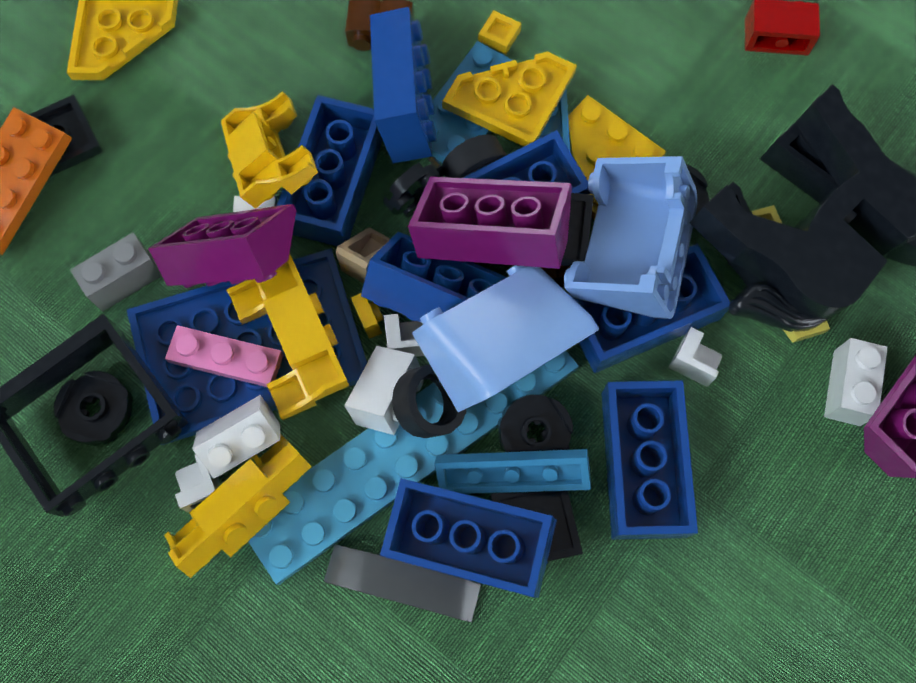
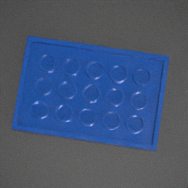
M332 248L294 259L293 261L308 295L316 292L324 313L318 315L322 326L330 323L339 343L332 346L348 381V387L356 385L367 361ZM230 281L221 282L213 286H203L126 309L136 352L188 421V424L181 428L180 435L171 442L196 435L197 431L259 395L263 397L271 411L277 410L268 387L168 363L165 360V356L177 325L281 350L283 358L276 379L293 371L268 314L243 325L239 321L233 302L226 290L237 284H231ZM144 386L154 424L165 416V413Z

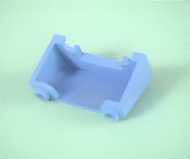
M683 156L597 158L594 172L590 174L588 179L589 192L594 195L598 203L597 213L585 261H575L565 271V289L571 297L653 318L671 319L677 306L693 229L690 221L695 217L697 209L696 186Z
M517 265L507 270L509 277L443 313L441 308L438 307L420 318L423 325L412 332L458 412L499 393L599 330L592 316L540 267Z

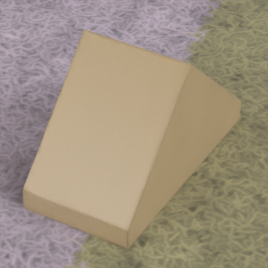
M369 227L337 246L336 256L341 271L364 283L370 259L390 238Z

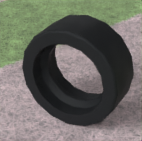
M490 134L478 135L459 144L446 156L442 163V166L445 168L443 174L445 177L463 178L503 158L507 154L497 137Z
M430 364L408 370L398 379L393 389L392 406L395 417L401 427L413 436L431 438L452 433L461 425L467 409L460 412L456 410ZM424 379H429L436 384L444 402L443 413L439 421L433 424L423 418L416 403V390L420 381Z

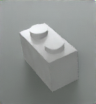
M133 232L70 269L86 297L102 312L162 276L154 259Z

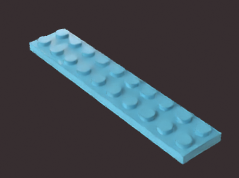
M564 351L499 393L467 408L461 425L449 434L421 438L411 435L401 425H399L395 435L369 428L313 466L297 482L291 485L283 493L290 503L248 541L275 584L280 585L394 503L401 478L418 483L423 482L436 472L434 463L437 455L463 453L497 428L499 419L511 402L526 395L545 394L577 371L578 364L567 351ZM432 383L416 394V403L423 418L433 424L439 421L443 413L444 402L440 390L436 384Z

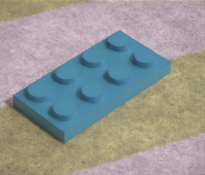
M479 41L475 43L433 99L435 114L429 115L430 121L434 122L437 141L431 142V157H435L443 163L446 156L459 144L478 135L492 133V131L442 108V100L457 75L470 71L472 75L488 71L490 66L512 61V59Z

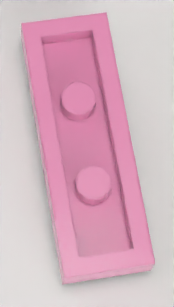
M177 325L165 360L171 364L267 387L266 384L276 380L283 353L281 350Z

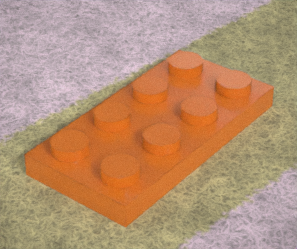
M15 107L12 108L0 128V255L2 256L72 140V137Z

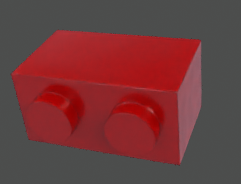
M753 0L745 17V51L809 56L820 37L819 3Z

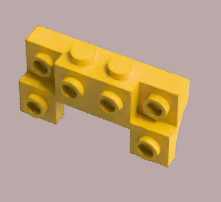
M283 91L261 105L248 108H234L221 120L229 152L227 156L233 167L234 172L232 176L237 183L239 195L255 209L264 201L273 198L281 187L292 195L301 186L307 185L313 176L318 173L311 152L303 145L285 156L278 132L287 129L297 117V113L292 99Z
M290 253L288 261L276 270L277 274L273 278L257 283L255 279L246 280L226 289L242 325L268 314L289 365L293 370L266 384L282 420L316 406L317 400L349 386L332 346L339 344L330 323L322 326L318 317L319 314L324 313L316 292L308 295Z
M281 433L280 441L274 444L260 458L257 455L252 456L195 509H192L189 514L193 519L174 536L169 531L164 535L171 549L168 555L175 566L189 578L193 577L203 566L208 564L221 550L229 557H232L290 503L283 493L312 466Z

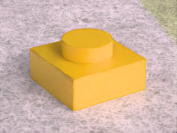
M493 10L478 33V41L503 54H507L521 31L522 23Z
M361 293L351 297L368 338L370 339L382 334L378 322L384 319L378 305L373 301L369 303L366 298L361 296Z

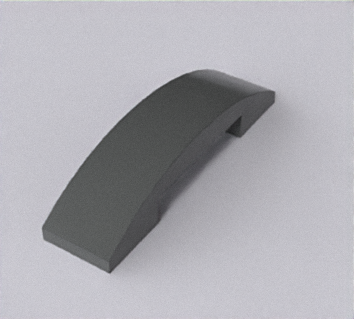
M334 545L324 582L470 623H472L481 587L479 583L340 545Z

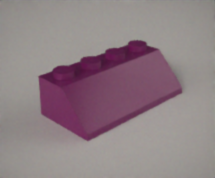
M430 177L408 225L417 257L560 269L568 242L572 193L571 183Z
M294 204L197 217L148 248L167 286L183 285L184 288H189L201 283L213 286L221 282L230 281L231 284H238L253 279L257 283L264 282L273 278L277 274L276 270L289 259L296 209Z
M916 355L864 426V452L889 477L916 478Z

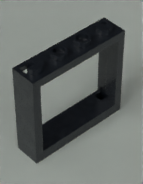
M104 314L0 387V444L45 512L61 517L70 516L80 511L86 505L85 500L97 491L102 492L112 487L118 481L117 476L129 467L134 468L144 463L150 457L149 452L161 443L166 444L176 439L181 433V428L188 424V421L120 328ZM114 344L165 413V416L64 491L60 492L11 417Z

